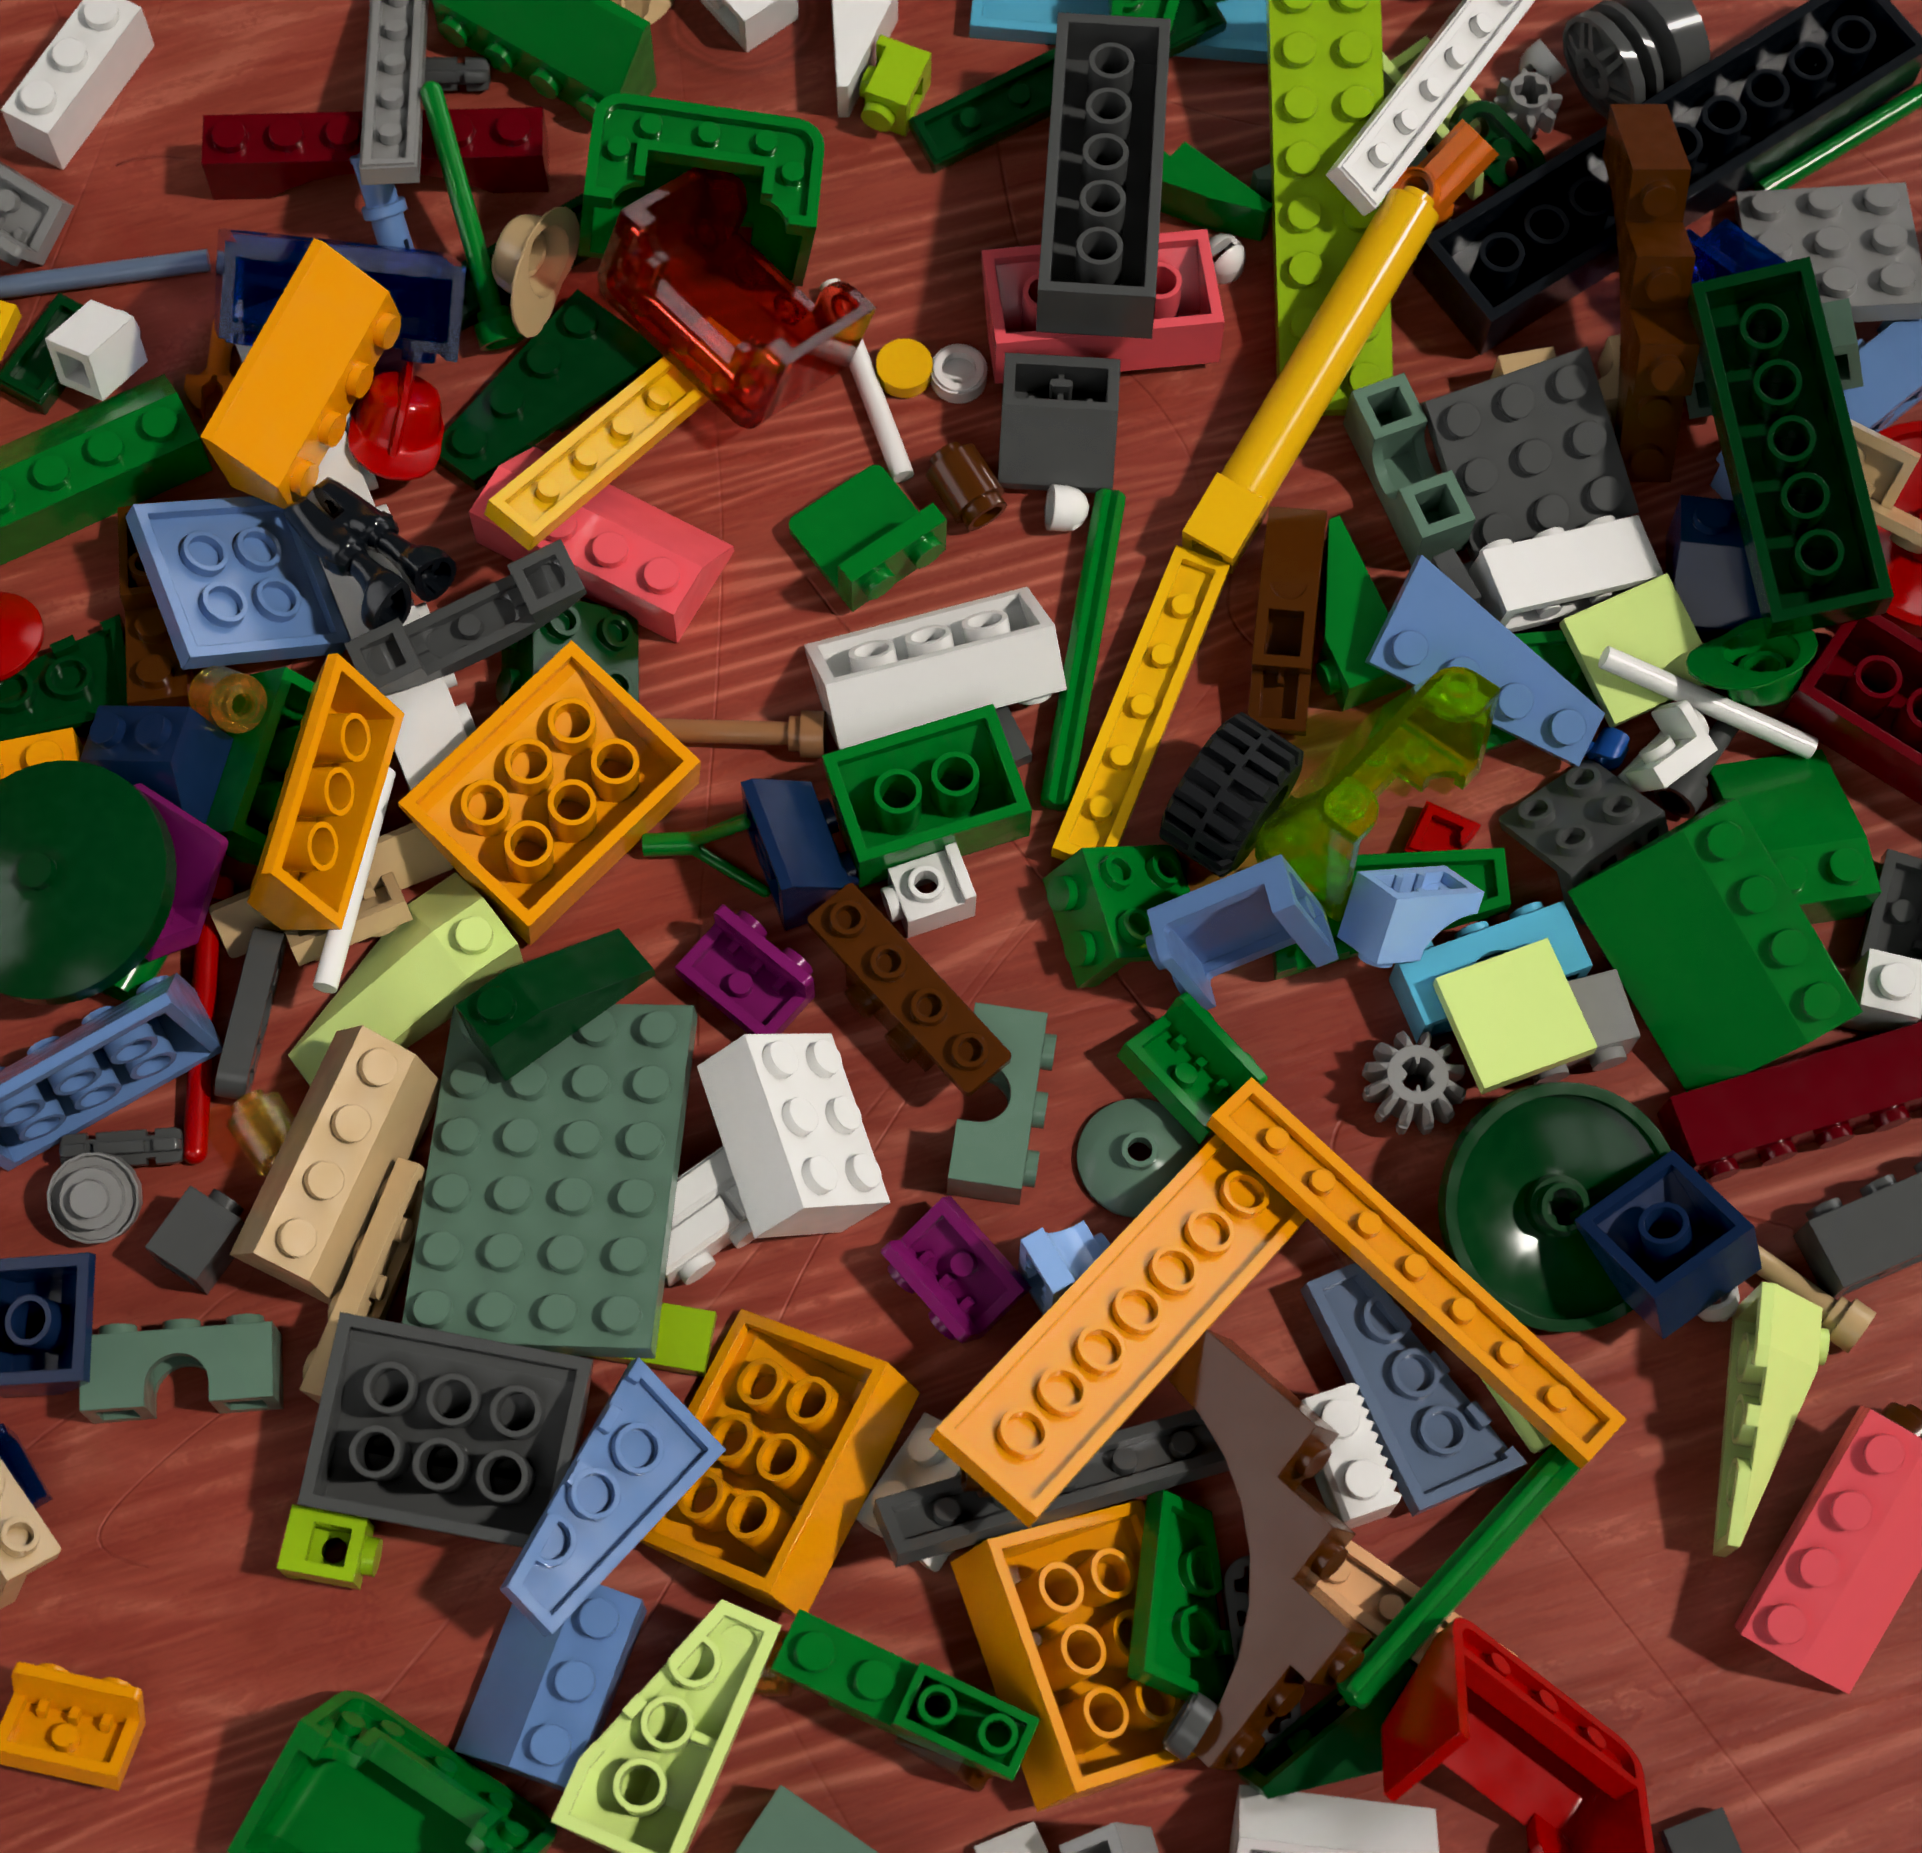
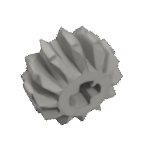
M1404 1030L1396 1034L1394 1047L1383 1042L1378 1043L1373 1051L1376 1061L1365 1063L1362 1070V1076L1371 1082L1370 1085L1364 1088L1362 1093L1363 1100L1370 1103L1382 1102L1374 1118L1376 1122L1386 1121L1391 1115L1398 1118L1395 1126L1398 1135L1406 1133L1411 1121L1415 1122L1418 1130L1423 1135L1431 1133L1434 1128V1119L1448 1124L1455 1115L1452 1105L1461 1104L1466 1095V1090L1456 1083L1463 1078L1466 1072L1464 1065L1457 1063L1446 1064L1453 1052L1451 1044L1442 1045L1437 1051L1430 1048L1432 1036L1429 1031L1421 1034L1416 1045H1413L1410 1037ZM1413 1075L1420 1078L1424 1082L1422 1089L1420 1085H1417L1414 1091L1407 1088L1403 1084L1405 1077L1407 1076L1408 1081H1411Z

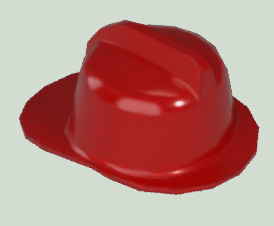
M407 361L400 372L390 371L375 375L368 392L362 398H358L352 408L348 432L350 453L356 462L370 473L389 480L409 481L422 478L435 469L441 454L444 423L441 416L439 392L430 382L415 375L413 362Z

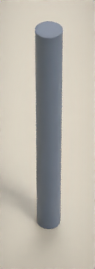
M207 249L5 275L0 276V299L211 271L210 257Z

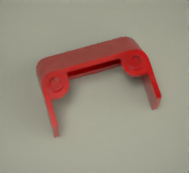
M1456 1618L1440 1631L1433 1639L1382 1725L1384 1796L1395 1802L1442 1763L1526 1827L1529 1846L1528 1853H1655L1644 1771L1632 1748L1618 1734L1471 1621L1465 1618Z

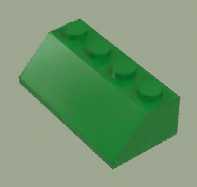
M432 0L438 31L448 42L460 48L467 46L488 59L489 64L502 73L512 72L525 79L544 97L548 99L558 98L576 108L578 113L590 123L593 121V114L597 104L604 97L614 93L649 96L657 86L650 22L611 0Z
M165 374L0 446V566L118 513V507L139 504L213 470L202 441L176 390Z

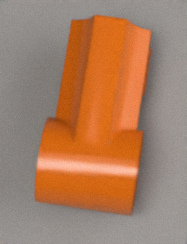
M1462 118L1417 167H1408L1391 189H1404L1405 186H1414L1424 192L1429 191L1428 195L1434 200L1433 208L1439 215V220L1431 231L1433 232L1449 221L1453 213L1454 202L1499 154Z

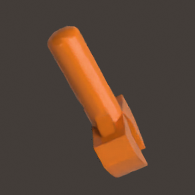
M217 316L213 320L207 368L198 375L186 374L185 394L191 407L201 419L205 418V400L207 396L214 392L215 387L219 385L223 393L222 399L234 378L229 372L233 337L225 318L227 316Z

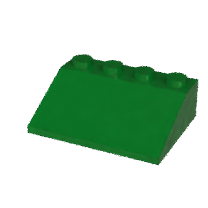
M1736 798L1721 800L1566 891L1612 969H1617L1623 988L1685 1092L1745 1075L1812 1042L1863 1012Z

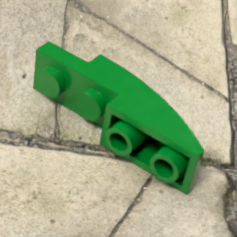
M801 1609L798 1610L770 1670V1673L828 1700V1705L935 1753L1011 1782L1014 1781L1040 1721V1718L922 1662L916 1665Z

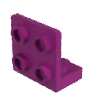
M138 783L134 786L152 801L166 822L172 837L177 864L176 888L170 914L159 938L145 956L146 959L152 961L199 942L228 848V840L142 783Z

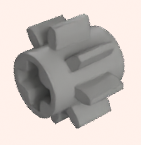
M1522 68L1521 74L1517 75L1512 81L1505 77L1500 79L1496 92L1497 97L1493 99V102L1499 105L1531 139V136L1535 135L1540 129L1546 133L1552 131L1556 120L1555 114L1559 111L1563 97L1561 94L1552 93L1549 83L1551 77L1549 75L1542 76Z

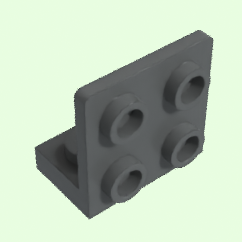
M1589 758L1583 760L1579 767L1574 766L1499 817L1500 826L1503 831L1557 871L1565 905L1570 916L1581 925L1585 922L1566 891L1669 831L1663 809L1595 760Z

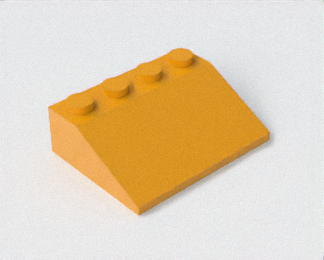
M571 640L398 802V805L464 880L484 897L493 911L531 946L642 839L643 834L648 833L699 784L701 761Z
M740 1309L688 1407V1410L716 1438L726 1451L640 1542L779 1611L796 1617L799 1609L808 1613L920 1392L886 1361Z
M1142 1499L986 1539L950 1562L997 1698L1040 1718L1021 1762V1767L1037 1812L1095 1794L1197 1757L1191 1752L1182 1761L1163 1748L1164 1744H1162V1740L1171 1722L1185 1701L1127 1677L1146 1510Z

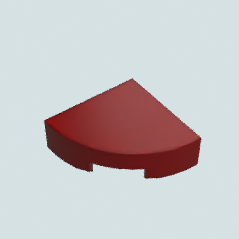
M1426 801L1403 852L1465 850L1475 839L1481 824Z

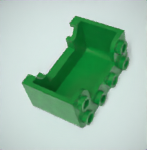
M614 93L604 97L597 104L593 114L578 255L600 259H618L627 255L634 248L638 237L640 212L752 228L749 254L750 264L754 271L764 280L773 283L803 287L817 228L825 150L824 138L819 129L812 123L799 118L629 93Z

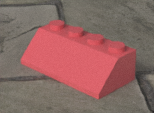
M1207 229L1159 233L1152 339L1036 332L1041 245L982 250L987 335L995 384L1003 383L1005 353L1121 359L1120 372L1220 362L1225 321Z
M532 447L497 467L469 510L476 543L512 561H516L561 539L587 591V594L583 597L601 606L626 611L638 620L639 625L678 644L734 553L733 545L609 484L533 549L528 551L485 516L484 512L491 497L546 452Z
M1860 1405L1735 1622L1734 1627L1742 1636L1798 1669L1850 1694L1922 1569L1921 1437L1874 1410Z

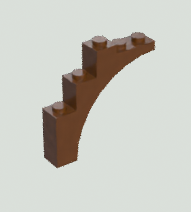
M1610 104L1603 159L1610 182L1615 212L1620 277V364L1615 436L1630 482H1671L1685 396L1692 395L1700 343L1687 309L1696 256L1683 223L1692 169L1667 104Z
M1206 1330L1169 1377L1168 1381L1200 1414L1221 1449L1243 1508L1250 1552L1249 1608L1238 1660L1219 1707L1205 1733L1192 1751L1209 1768L1234 1771L1236 1768L1246 1766L1258 1755L1265 1743L1262 1734L1277 1716L1282 1717L1298 1704L1305 1692V1687L1302 1685L1305 1680L1309 1683L1333 1687L1336 1682L1342 1683L1361 1665L1365 1656L1361 1650L1372 1635L1316 1585L1320 1579H1328L1342 1566L1348 1555V1550L1345 1547L1355 1536V1533L1300 1485L1304 1479L1315 1476L1326 1465L1331 1456V1449L1329 1447L1338 1437L1339 1433L1231 1339Z

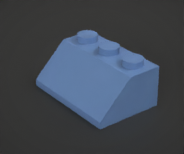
M599 1584L552 1635L546 1637L512 1603L454 1752L564 1792L578 1759L601 1735L647 1613L643 1600Z

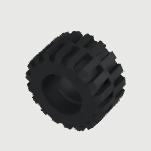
M1240 712L1234 715L1214 732L1182 777L1162 816L1160 838L1219 877H1224L1231 873L1250 855L1289 797L1302 770L1304 751L1247 714Z

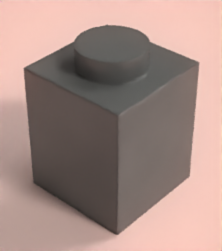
M190 1185L145 1248L157 1263L208 1295L235 1258L229 1254L244 1225L243 1220L240 1218L244 1209L234 1200L216 1189H213L206 1196Z

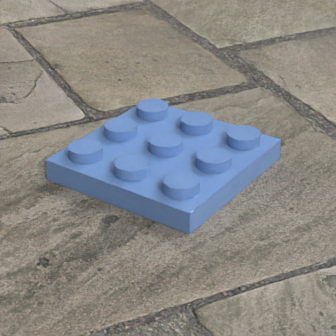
M247 496L133 504L125 518L182 670L325 656L333 653L343 654L346 647L344 644L351 640L319 558L284 516V509L257 497Z

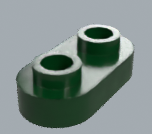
M1484 100L1465 102L1455 110L1450 119V131L1462 118L1468 124L1475 118L1479 120L1481 124L1479 135L1499 154L1483 171L1484 179L1497 192L1546 163L1540 148L1494 102ZM1513 157L1517 161L1518 169L1516 174L1510 178L1506 174L1505 166L1507 161Z

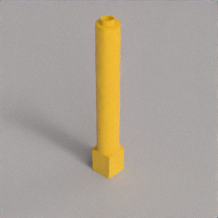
M1414 186L1389 190L1221 474L1216 473L1182 530V547L1231 564L1229 573H1233L1264 521L1269 504L1439 220V215L1433 208L1434 200L1426 192Z

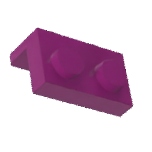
M721 904L714 912L715 924L675 966L676 975L747 1034H782L815 997L814 979L811 976L813 969L793 949L786 947L783 951H780L764 938L767 935L765 928L752 915L744 910H740L735 914L724 904Z
M951 1196L942 1197L901 1239L889 1241L880 1250L890 1263L887 1269L893 1280L905 1291L911 1294L916 1292L931 1309L928 1316L935 1328L948 1339H957L960 1343L982 1338L1032 1289L1028 1282Z

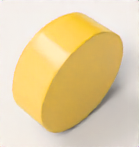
M907 338L896 339L884 345L879 351L876 359V374L882 389L889 395L897 398H912L924 392L931 383L932 356L929 350L920 342Z

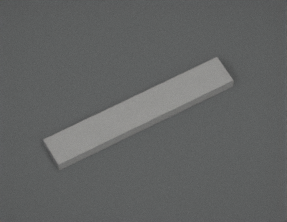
M370 0L359 162L362 185L420 183L423 102L420 89L425 83L429 0Z

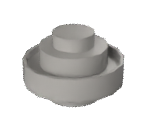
M103 1151L81 1153L65 1161L52 1175L47 1190L48 1212L55 1226L68 1238L85 1244L106 1243L125 1234L138 1219L143 1204L142 1184L134 1168L121 1157Z

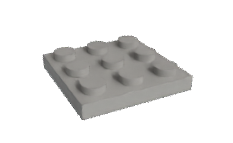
M1906 182L1736 192L1734 210L1744 272L1810 257L1821 303L1849 298L1854 323L1922 319V261Z

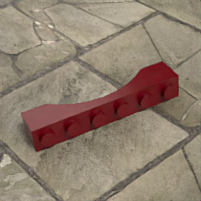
M543 107L448 109L469 185L491 193L549 192V141ZM423 110L420 175L444 178L425 110ZM363 111L203 115L201 165L213 200L270 199L290 188L314 180L356 174L349 158L360 153Z

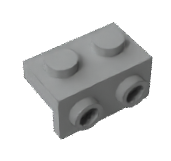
M1 161L0 259L17 267L21 259L44 265L74 206Z

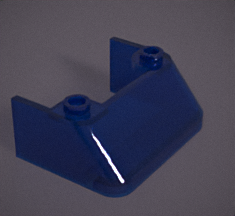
M218 229L214 329L218 338L225 339L227 343L253 345L314 238L238 229ZM316 238L328 244L390 292L402 318L399 336L392 347L402 350V360L433 364L436 363V355L440 354L445 361L458 362L466 267L450 254L437 251Z

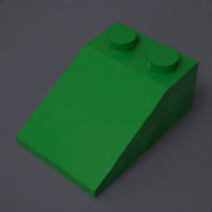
M1816 750L1809 759L1792 753L1714 765L1707 775L1714 805L1725 798L1737 799L1811 925L1863 917L1882 892L1867 836L1823 750Z

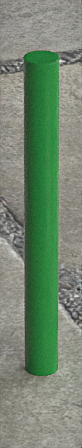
M1922 82L1754 184V191L1789 189L1922 107Z

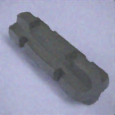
M426 57L425 82L435 81L441 85L443 91H459V85H466V91H485L489 89L491 71L488 59L484 57H465V63H458V57Z
M177 1127L156 1128L155 1135H148L147 1129L96 1132L95 1139H89L88 1133L66 1134L61 1138L59 1146L61 1165L81 1153L102 1151L121 1157L131 1167L148 1166L150 1159H156V1165L178 1164L183 1161V1134L181 1129Z

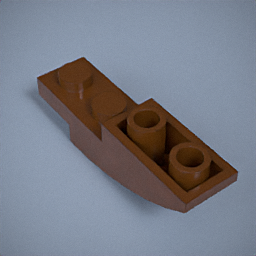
M132 506L118 507L120 598L125 610L128 706H185L192 708L191 679H195V669L182 670L125 518Z
M1269 506L1257 604L1248 716L1276 734L1306 736L1327 511Z

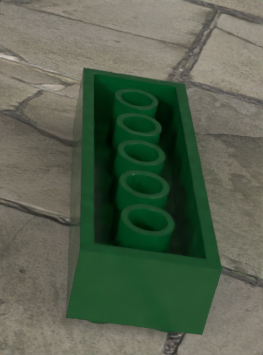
M1810 257L1691 284L1687 309L1700 343L1698 355L1766 638L1781 637L1885 614L1894 598Z

